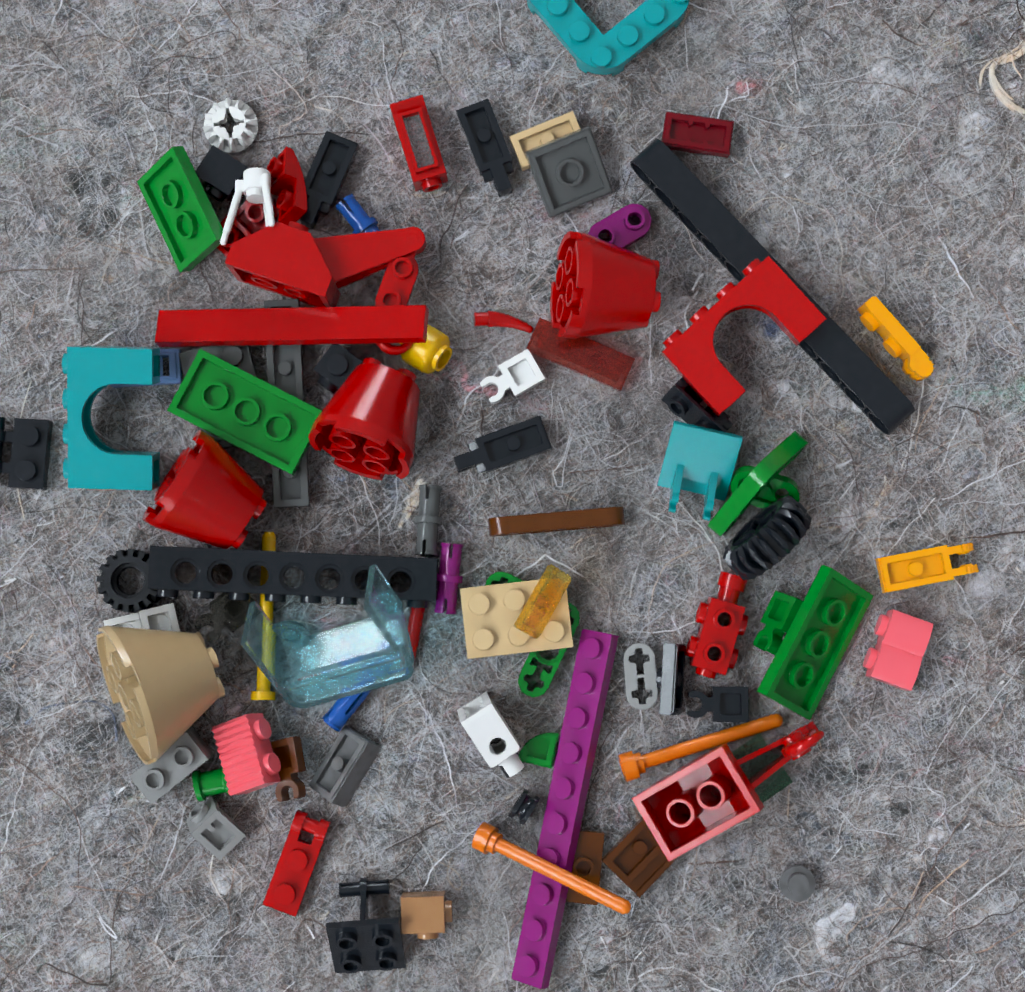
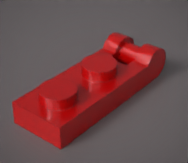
M297 810L288 837L262 904L294 917L299 912L331 825L330 821L322 818L320 821L307 817L308 813ZM302 830L314 834L312 843L299 839Z

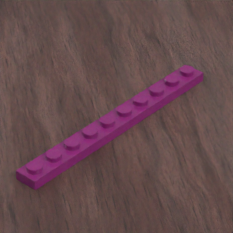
M582 629L536 854L571 873L619 638L616 635ZM534 870L511 979L539 989H546L549 987L568 887Z

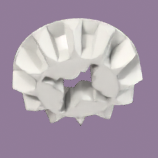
M226 98L225 101L213 103L209 112L205 113L204 126L202 128L211 145L225 153H236L252 144L258 132V120L253 109L241 99L238 101ZM229 113L235 122H240L239 125L233 127L232 138H230L225 127H220L221 124L227 122Z

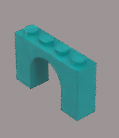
M83 345L67 347V353H64L62 357V370L64 374H67V388H64L62 394L63 408L67 409V423L63 426L62 436L64 444H68V458H65L63 462V476L65 479H68V488L156 489L160 486V452L123 451L108 446L97 436L93 429L91 409L96 396L110 384L153 385L160 383V348Z

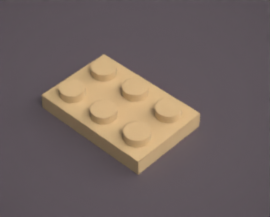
M565 577L460 588L467 659L573 647Z

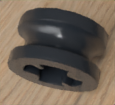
M527 789L523 790L508 814L511 818L514 816L520 819L519 823L522 825L526 823L540 800L538 796L530 797Z

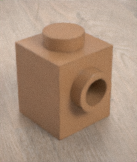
M445 891L402 893L400 898L402 934H417L418 939L427 940L436 939L439 937V933H445L446 923L453 922L452 900H446Z

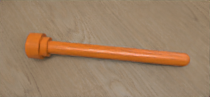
M775 713L643 755L640 752L633 754L632 751L619 754L618 759L626 782L638 779L640 774L646 773V768L778 728L783 724V718L780 714Z
M483 822L477 829L472 841V848L484 854L489 852L495 854L498 852L618 913L628 914L630 912L631 903L628 900L503 839V835L498 833L497 827Z

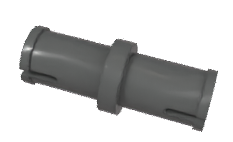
M426 484L419 485L418 515L414 518V524H417L415 555L436 557L438 526L442 525V517H439L441 486L429 485L427 487Z

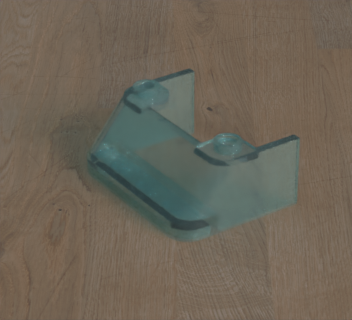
M376 564L369 566L363 607L370 617L311 635L303 624L294 620L273 624L256 601L249 603L241 646L286 703L293 707L309 708L409 679L414 671L415 659L402 602Z

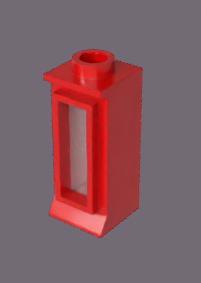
M423 95L389 104L415 191L423 189V192H432L440 189L443 186L442 183L448 182V177Z

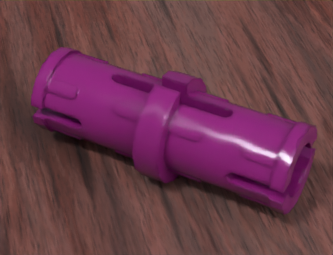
M441 542L439 573H437L438 588L434 612L443 614L447 599L446 614H457L458 584L462 583L463 576L459 574L464 545L453 544L451 558V543Z

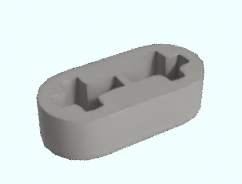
M634 643L629 645L623 653L625 696L632 707L645 710L655 704L658 696L655 655L650 646L644 643ZM641 648L642 654H648V661L642 664L643 674H637L636 664L629 662V656L635 655V649ZM637 678H643L644 688L651 690V696L645 697V703L639 704L638 698L631 695L632 691L638 689Z

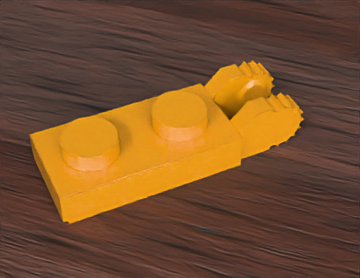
M872 296L857 309L861 314L859 318L863 325L871 332L876 331L883 338L884 342L882 344L886 351L894 358L900 357L903 361L902 371L909 375L912 381H921L931 376L933 369H935L932 360H929L928 355L921 349V346L876 296Z
M973 542L952 547L943 545L875 559L882 593L953 580L955 576L979 572L977 564L970 563L952 569L949 555H961L973 551Z

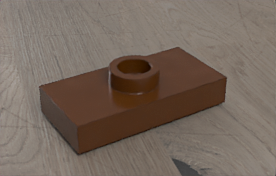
M580 830L572 873L599 886L605 833ZM568 888L566 902L598 904V902Z

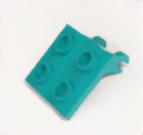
M678 421L673 422L657 486L671 489L668 512H676V504L679 501L681 489L705 495L702 519L710 521L714 500L725 501L743 436Z

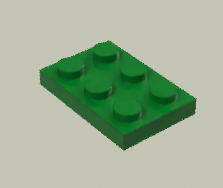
M171 147L137 183L181 273L191 271L220 245L223 228L184 147Z

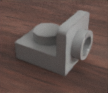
M212 796L205 802H200L194 806L186 820L190 835L219 860L246 836L244 829L219 808L217 800Z

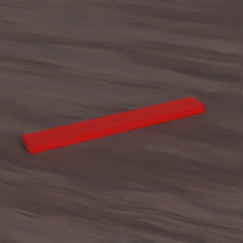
M426 305L159 310L155 343L159 347L426 343L429 309Z

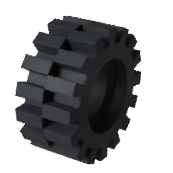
M135 549L116 551L115 555H109L106 558V564H101L99 570H102L101 576H97V582H100L101 587L97 589L99 594L104 596L102 600L106 604H110L111 608L123 612L137 613L138 611L151 608L153 603H157L161 599L157 597V590L148 589L150 554ZM130 567L139 569L144 576L143 588L133 595L124 593L119 586L121 573Z

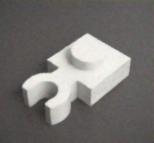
M526 349L498 365L501 376H488L480 382V386L482 389L491 384L498 387V393L489 398L491 404H496L504 398L507 390L511 389L514 396L517 397L545 381V377L529 349Z

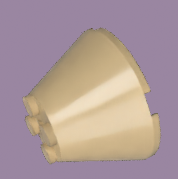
M103 626L98 628L99 632L103 633L96 635V641L107 688L113 704L121 703L126 719L121 725L130 744L141 761L149 765L156 762L218 698L225 696L223 684L219 677H216L214 671L215 668L219 667L218 658L212 647L206 648L200 632L190 633Z

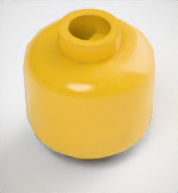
M428 324L426 343H413L408 351L400 355L405 363L422 373L430 374L445 368L451 358L452 348L450 347L449 337Z

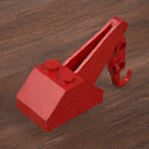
M289 221L288 225L276 222L274 227L267 226L232 243L225 260L226 266L238 281L291 299H299L300 302L314 307H336L341 295L339 289L386 269L375 299V305H408L419 274V267L415 256L424 251L426 239L423 231L418 227L313 238L311 233L308 232L309 228L293 221ZM376 343L381 351L389 355H400L408 351L413 343H404L398 346L391 343Z
M811 721L787 736L736 760L729 746L725 743L680 767L631 799L666 859L670 862L760 812L764 805L754 788L792 759L794 761L810 752L811 748L824 737V732L819 731L814 721ZM784 745L781 749L782 754L749 779L746 777L740 767L741 764L775 747Z

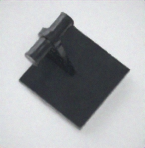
M365 877L360 878V882L339 883L340 898L361 896L360 920L326 923L335 973L352 974L358 971H389L397 968H406L399 917L369 919V895L390 894L389 879L368 881V878Z

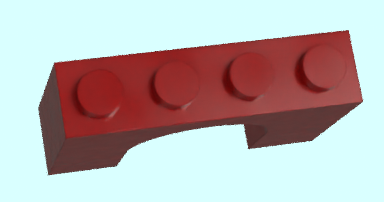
M770 256L762 262L758 258L752 261L742 271L745 277L736 286L729 282L716 294L719 300L709 310L704 305L689 319L692 325L685 332L682 333L678 329L663 342L666 346V349L662 351L664 358L717 416H720L746 392L741 384L722 365L714 350V331L723 318L732 312L743 309L760 311L769 316L796 346L827 319Z

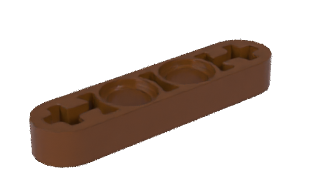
M624 507L489 518V536H510L625 525Z

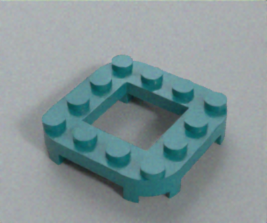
M527 0V5L533 15L536 13L574 57L577 61L576 66L586 74L590 72L598 75L611 74L614 76L622 72L628 62L673 26L677 28L685 17L690 0H646L604 35L574 0Z

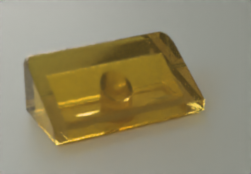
M548 565L515 622V628L538 639L570 584L571 577L554 565Z

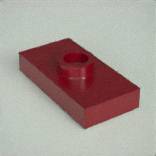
M666 112L661 141L670 150L728 158L734 121Z

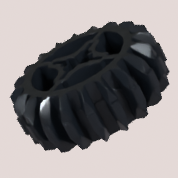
M793 497L779 498L776 502H771L769 506L753 516L736 533V536L726 546L723 559L728 563L727 566L743 580L755 579L757 576L763 575L768 569H772L783 557L791 553V550L799 544L800 539L806 535L812 518L807 513L805 507Z

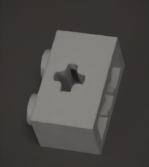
M191 726L156 762L142 765L129 777L152 805L206 762L214 753Z

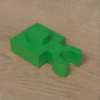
M775 590L760 621L765 624V627L756 635L753 645L763 651L776 655L783 641L782 637L789 630L803 601Z

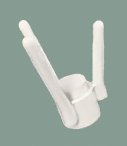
M258 167L246 169L243 172V180H235V193L222 231L221 245L227 244L242 194L246 196V200L250 203H263L266 227L275 226L271 198V173L267 169Z

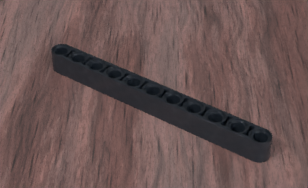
M655 139L630 162L632 169L638 177L738 282L745 277L742 271L752 261L758 258L762 262L770 256L827 318L799 346L879 430L890 435L915 412L913 404L662 141Z

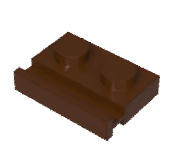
M641 817L602 858V861L640 898L677 858L668 862L650 829Z

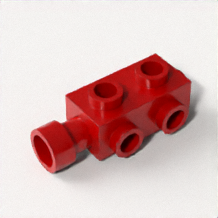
M721 571L717 585H720L717 599L708 597L707 603L700 602L695 617V622L701 623L697 637L690 636L685 656L691 657L689 664L696 666V674L715 679L717 673L726 675L728 669H734L739 652L738 649L734 648L738 635H744L748 623V616L744 615L746 607L737 605L740 592L745 591L748 580H743L740 576ZM725 612L729 615L730 622L726 626H721L718 623V616ZM711 647H717L720 650V656L716 660H710L708 657V650Z

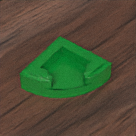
M547 732L534 736L525 743L518 757L525 763L552 768L559 733Z

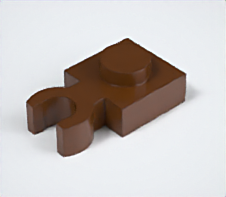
M300 736L272 741L273 753L278 756L281 763V770L279 772L281 782L277 784L275 790L278 802L290 800L288 793L290 787L293 790L294 799L305 797V785L298 778L299 772L306 771Z

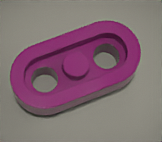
M629 204L594 224L590 228L588 235L598 238L601 233H608L611 236L609 243L625 249L647 235L651 226V215L644 206ZM630 216H637L641 223L636 226L631 225L628 222V218Z

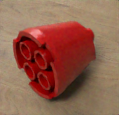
M569 231L564 235L556 256L557 260H562V263H559L556 280L551 284L550 297L552 328L559 329L558 337L575 339L647 327L651 313H657L661 304V293L656 291V280L660 271L659 261L652 260L586 233Z
M364 358L362 364L356 366L315 419L308 436L311 446L319 451L324 449L335 458L333 464L363 477L383 480L385 474L396 475L400 479L407 477L414 461L420 389L415 383L416 375L407 369L400 368L395 370L384 366L375 358Z
M199 430L192 439L197 444L193 449L187 447L180 453L155 492V509L149 506L142 520L155 528L222 549H228L232 546L238 549L248 534L245 527L251 517L257 519L267 505V501L262 497L264 490L212 436Z

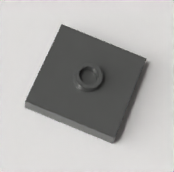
M589 126L524 152L546 212L550 218L613 192Z

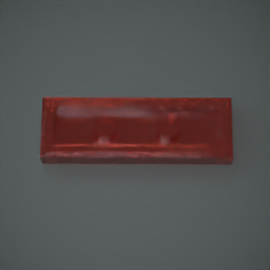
M539 318L526 348L529 349L530 353L621 392L635 358L586 337L575 339L558 337L559 329L552 328L551 322Z

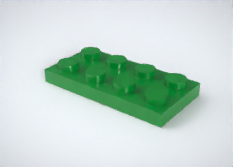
M199 349L167 409L168 412L293 476L310 445L308 436L312 425L322 412V410L202 349Z
M821 565L757 692L810 720L873 595L833 568Z

